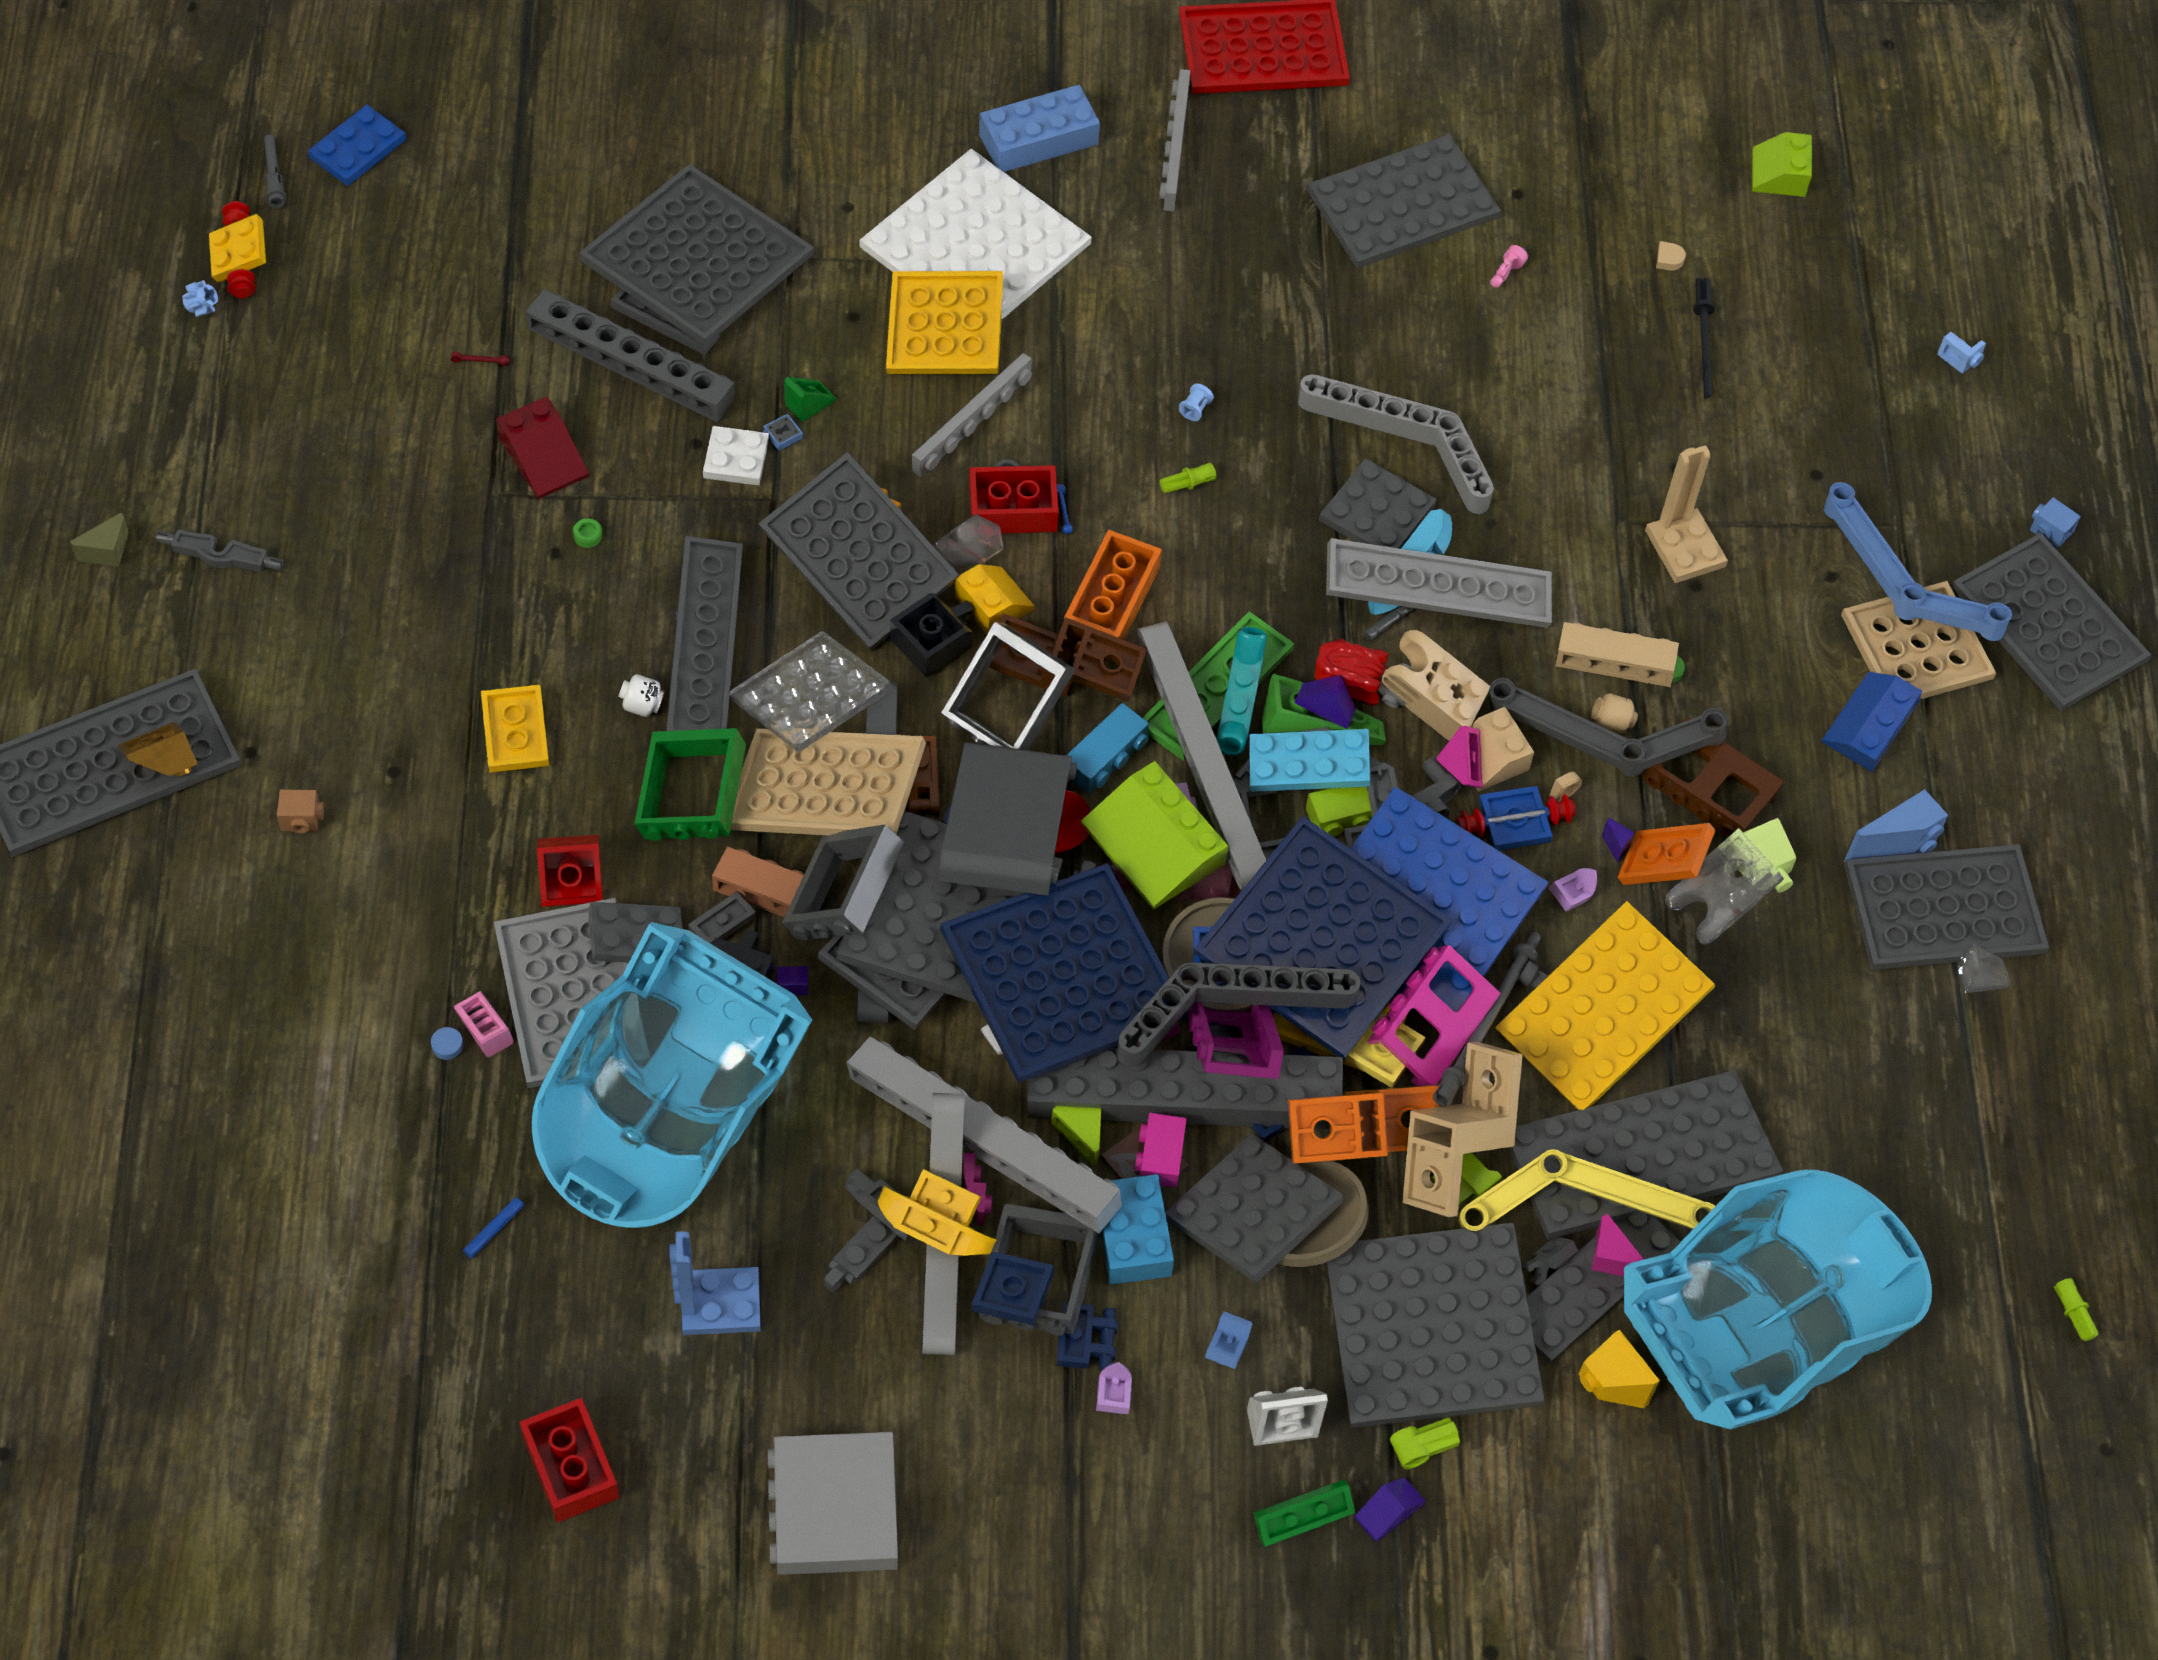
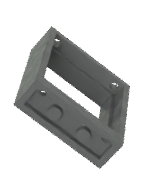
M994 622L941 713L949 718L947 722L956 729L963 731L965 728L971 732V738L979 744L1028 750L1076 669L1007 624ZM1003 642L1055 675L1015 744H1012L963 711Z
M885 824L846 830L829 836L823 835L782 924L791 931V935L801 941L863 933L905 842ZM864 858L841 908L819 911L842 861Z
M1004 1204L995 1237L997 1240L992 1251L1008 1255L1014 1231L1083 1242L1084 1247L1066 1314L1040 1309L1034 1326L979 1313L980 1319L992 1325L1005 1323L1015 1325L1022 1330H1032L1034 1328L1046 1330L1048 1333L1062 1336L1065 1333L1074 1335L1100 1233H1097L1066 1213Z

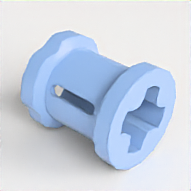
M1193 384L1187 399L1179 404V412L1191 421H1198L1202 417V410L1206 404L1212 402L1214 397L1206 386Z

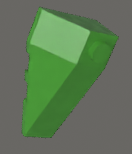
M1272 674L1262 713L1263 734L1298 732L1327 727L1332 731L1369 729V745H1384L1386 738L1382 721L1356 709L1346 729L1294 703L1303 682Z

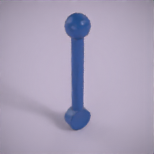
M1057 484V496L1064 524L1062 531L1065 534H1070L1073 531V527L1069 523L1064 500L1065 486Z

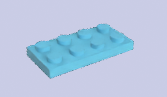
M1369 729L1250 734L1251 792L1370 786Z

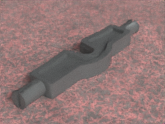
M179 529L176 531V534L158 530L155 536L157 543L171 545L173 552L200 558L205 564L216 568L236 566L262 572L264 567L282 571L284 567V559L269 557L267 550L235 540H231L223 551L216 552L218 543L213 535L193 533Z

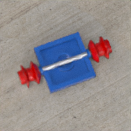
M1532 786L1481 794L1478 801L1482 813L1477 808H1474L1472 815H1467L1462 810L1460 817L1456 818V825L1469 833H1476L1479 838L1482 837L1485 829H1487L1492 847L1499 851L1551 842L1553 835L1548 819L1555 826L1558 825L1559 819L1563 818L1569 824L1572 817L1576 815V808L1573 799H1569L1566 794L1562 795L1561 801H1556L1553 796H1550L1546 806H1543L1538 787Z

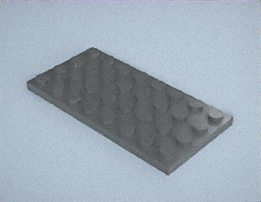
M196 668L0 744V833L11 857L242 766ZM175 722L184 731L197 765L191 767L192 771L183 776L175 777L174 774L167 776L129 761L120 751L118 744Z
M1735 1070L1589 1107L1585 1110L1581 1109L1516 1126L1514 1146L1508 1147L1517 1170L1544 1152L1554 1149L1698 1200L1730 1192L1738 1185L1783 1174V1169ZM1551 1156L1545 1158L1544 1168L1546 1171L1557 1173L1560 1170L1561 1165L1557 1158ZM1554 1181L1530 1197L1547 1240L1598 1227L1602 1216L1608 1214L1614 1222L1628 1219V1216L1643 1213Z

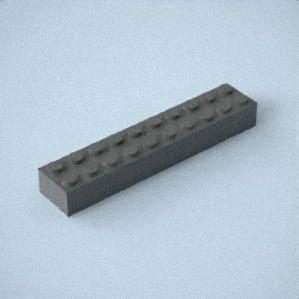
M1109 1048L1030 1078L1028 1081L1027 1107L1028 1118L1051 1119L1052 1109L1056 1106L1101 1108V1121L1147 1122L1149 1113L1187 1118L1186 1124L1228 1126L1262 1124L1263 1127L1285 1125L1284 1128H1290L1288 1099L1342 1095L1343 1057L1283 1055L1279 1079L1204 1072L1201 1060H1197V1051L1152 1050L1138 1066L1129 1067L1123 1065L1118 1060V1048ZM1212 1053L1211 1061L1250 1064L1245 1054ZM1321 1120L1315 1124L1314 1129H1330V1124L1326 1120Z

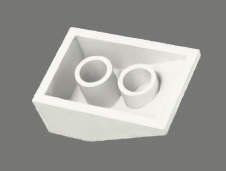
M1294 1387L1284 1393L1273 1394L1270 1391H1263L1255 1394L1254 1397H1250L1247 1412L1254 1446L1318 1437L1328 1401L1327 1395L1316 1389L1305 1390L1303 1387Z

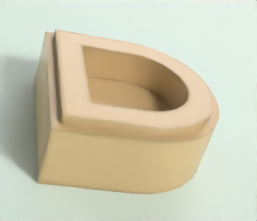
M1660 241L1656 268L1664 270L1680 269L1686 257L1684 249L1677 244Z
M1573 771L1555 779L1549 796H1553L1556 801H1561L1563 794L1570 797L1580 788L1582 784L1581 778Z

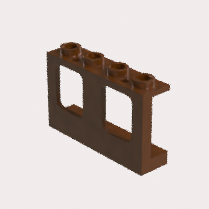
M1685 717V719L1682 722L1688 721L1690 719ZM1725 742L1717 746L1708 745L1692 751L1708 763L1691 783L1682 781L1664 769L1663 763L1645 769L1642 779L1650 787L1660 790L1669 796L1673 802L1693 812L1701 821L1710 823L1727 838H1732L1746 832L1768 803L1773 804L1778 798L1784 783L1783 780ZM1729 776L1757 794L1756 798L1740 816L1733 815L1715 803L1711 798Z

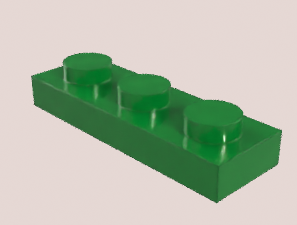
M1343 1479L1259 1510L1253 1514L1260 1542L1266 1547L1355 1514L1349 1484Z

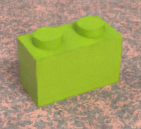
M1367 787L1329 788L1308 794L1306 811L1310 821L1332 837L1340 835L1344 832L1345 828L1368 825L1372 819Z

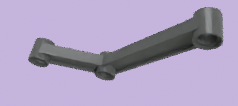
M1507 678L1495 679L1490 684L1489 706L1492 712L1506 707L1513 719L1611 764L1629 777L1638 776L1644 769L1702 747L1720 745L1726 739L1728 718L1726 713L1718 708L1707 709L1701 716L1640 739H1627L1516 687ZM1633 756L1636 757V759H1629L1627 757Z

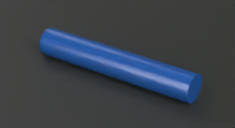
M515 1197L463 1249V1252L472 1259L524 1207L523 1202Z

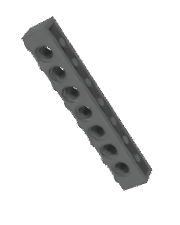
M544 289L526 310L527 328L715 422L721 419L735 400V385L728 377L718 375L708 370L704 365L684 358L678 352H671L661 347L657 342L637 335L631 329L620 327L612 323L608 318L600 317L588 311L582 305H576L567 301L559 294H553Z

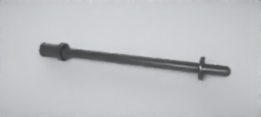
M1538 932L1530 933L1525 943H1518L1514 946L1512 956L1515 961L1498 988L1501 994L1477 1026L1468 1042L1482 1043L1527 962L1530 960L1536 963L1538 954L1535 948L1541 939ZM1467 1044L1454 1067H1448L1444 1070L1442 1081L1433 1094V1100L1442 1107L1450 1106L1457 1091L1463 1088L1467 1082L1466 1075L1464 1074Z

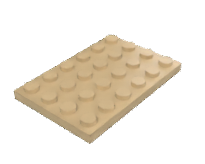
M757 728L741 770L731 830L829 836L846 830L885 824L897 835L926 746L924 737Z

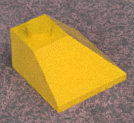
M1620 1330L1612 1334L1583 1362L1579 1372L1583 1387L1588 1392H1593L1598 1400L1645 1408L1649 1405L1660 1381Z

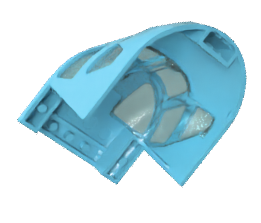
M651 922L623 975L580 1009L536 1096L532 1114V1136L537 1158L546 1177L556 1191L573 1207L583 1214L606 1224L639 1228L663 1223L677 1216L689 1207L705 1188L725 1155L750 1124L759 1106L772 1093L812 1022L811 1017L794 994L689 930Z
M1820 1170L1794 1171L1735 1186L1671 1253L1629 1263L1624 1268V1312L1650 1350L1651 1355L1656 1359L1667 1376L1668 1381L1673 1385L1695 1420L1730 1430L1787 1411L1803 1400L1815 1386L1835 1379L1851 1369L1863 1356L1887 1346L1925 1317L1932 1298V1283L1927 1263L1915 1239L1900 1219L1866 1189L1844 1177Z

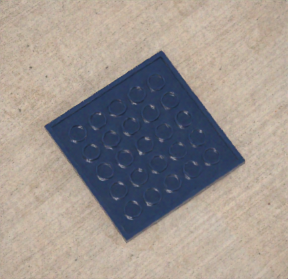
M1302 816L1196 946L1194 954L1206 963L1347 969L1355 972L1359 976L1361 983L1357 1000L1349 1008L1267 1005L1338 1057H1343V1060H1345L1405 984L1409 976L1423 961L1429 950L1434 947L1445 933L1452 920ZM1245 983L1249 987H1257L1255 983ZM1277 984V986H1278L1279 988H1282V989H1288V988H1289V987H1288L1287 985H1285V984ZM1315 985L1308 986V988H1310L1311 990L1320 989Z
M1108 863L1059 880L1057 884L1051 883L1049 896L1023 893L943 922L940 925V931L1018 1083L1117 1046L1121 1032L1169 979ZM1172 1001L1164 1002V1004L1167 1006L1177 1005ZM1186 1012L1178 1022L1186 1020L1188 1012ZM1146 1023V1024H1144L1146 1027H1149V1028H1156V1027H1158V1026H1157L1156 1024H1154V1023Z

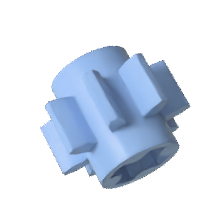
M202 280L185 286L188 292L182 298L183 304L189 312L195 313V316L199 317L215 311L213 305L218 302V295L211 285H206L205 281Z

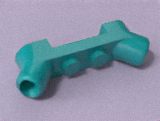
M1244 627L1238 631L1216 738L1222 754L1227 756L1240 755L1244 751L1248 740L1267 640L1265 632L1255 627Z

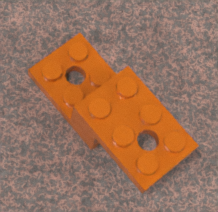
M1425 1085L1350 1091L1338 1096L1288 1099L1292 1163L1388 1156V1152L1407 1151L1409 1128L1402 1125L1401 1115L1407 1110L1440 1107L1433 1100V1094L1439 1086ZM1321 1120H1326L1330 1124V1133L1324 1138H1318L1314 1133L1315 1124Z

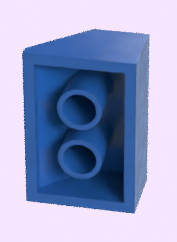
M1868 672L1822 739V743L1872 772L1918 705L1922 690L1898 676Z

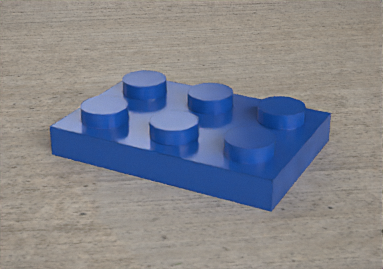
M365 105L310 148L308 154L310 159L346 186H349L406 140V135L404 131L373 108Z

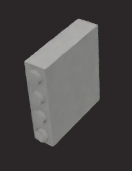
M893 1432L774 1437V1448L768 1449V1469L775 1468V1480H768L769 1500H775L776 1511H769L770 1532L776 1531V1543H770V1564L777 1563V1575L898 1570Z

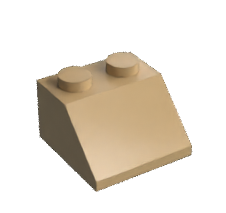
M1506 707L1483 715L1472 723L1471 727L1480 729L1482 788H1476L1478 792L1529 771L1534 751Z

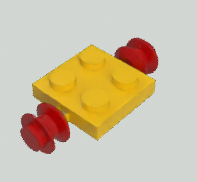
M233 201L222 208L224 216L223 225L225 227L209 233L212 277L217 282L227 279L229 294L243 299L251 296L256 291L254 284L255 275L249 270L266 263L263 219L258 214L249 217L250 208L242 202Z

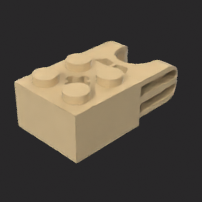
M1418 630L1405 632L1399 647L1408 657L1412 670L1403 665L1392 666L1385 670L1382 682L1388 689L1406 702L1405 707L1449 741L1460 726L1471 727L1490 686L1424 633Z

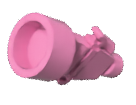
M1512 245L1503 256L1504 263L1500 265L1496 275L1490 281L1493 287L1498 288L1507 279L1511 269H1520L1527 261L1528 255L1522 247Z

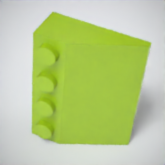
M1156 761L1131 775L1081 820V825L1153 910L1226 864L1228 845Z

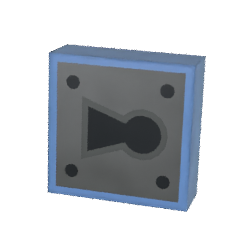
M788 414L764 426V433H769V439L778 451L803 439L802 431Z

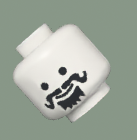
M635 674L630 682L624 680L618 697L623 698L622 706L624 710L643 717H649L652 712L657 714L664 691L660 690L661 685L658 681Z

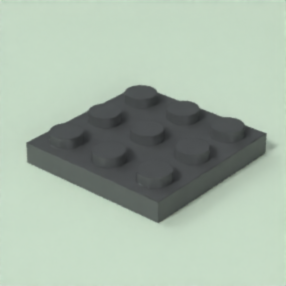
M1365 458L1320 513L1319 521L1355 542L1401 549L1427 514L1436 506L1437 499Z

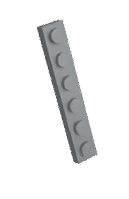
M1180 69L1179 80L1173 79L1172 96H1177L1176 100H1171L1169 116H1174V121L1168 120L1167 136L1172 137V140L1166 141L1164 157H1169V162H1163L1162 178H1167V182H1161L1159 199H1165L1164 210L1174 211L1190 79V70Z
M1022 353L912 454V472L922 477L928 470L932 471L946 453H952L959 441L965 436H970L983 419L990 418L995 408L1002 402H1007L1020 385L1024 386L1032 376V359Z

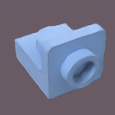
M1950 332L1943 338L1937 355L1963 374L1970 367L1975 368L1981 363L1984 358L1982 353L1986 343L1981 340L1974 347H1970L1964 340Z

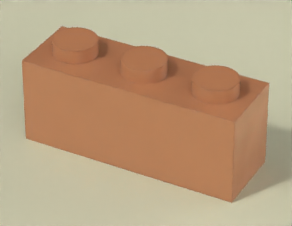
M727 846L712 875L713 891L727 896H731L738 891L748 904L785 917L804 873L799 870L791 871L783 868L769 859L762 860L754 857L746 850H736Z

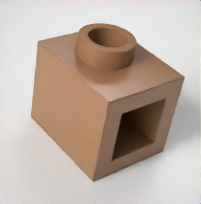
M280 789L277 809L280 830L293 831L295 833L317 832L318 820L324 819V802H319L316 790Z

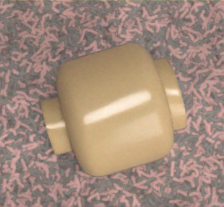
M1607 693L1602 698L1599 697L1595 701L1591 713L1595 724L1619 735L1624 734L1628 728L1632 729L1636 724L1638 716L1637 712H1634L1632 700L1611 693Z

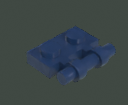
M1062 1302L1061 1313L1066 1314L1069 1302ZM1082 1304L1074 1335L1065 1333L1059 1336L1056 1366L1089 1369L1090 1357L1099 1360L1098 1369L1100 1371L1112 1364V1361L1116 1358V1348L1113 1346L1114 1335L1118 1332V1321L1115 1320L1116 1310L1105 1308L1103 1310V1317H1093L1094 1305ZM1092 1331L1101 1333V1344L1091 1343Z

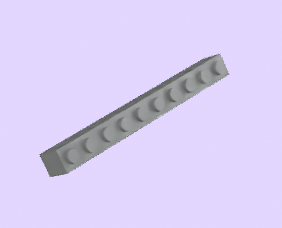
M870 1036L847 1061L851 1080L930 1129L932 1094H965L963 1149L969 1153H975V1157L1097 1233L1101 1232L1122 1206L1120 1190L1113 1181L1101 1179L1087 1165L1075 1163L1061 1149L1049 1147L1035 1133L1023 1131L1009 1117L1004 1116L1002 1118L997 1115L986 1103L982 1101L976 1102L968 1097L967 1093L960 1087H952L945 1083L934 1071L928 1072L919 1067L913 1058L909 1056L903 1057L898 1054L887 1042H879Z

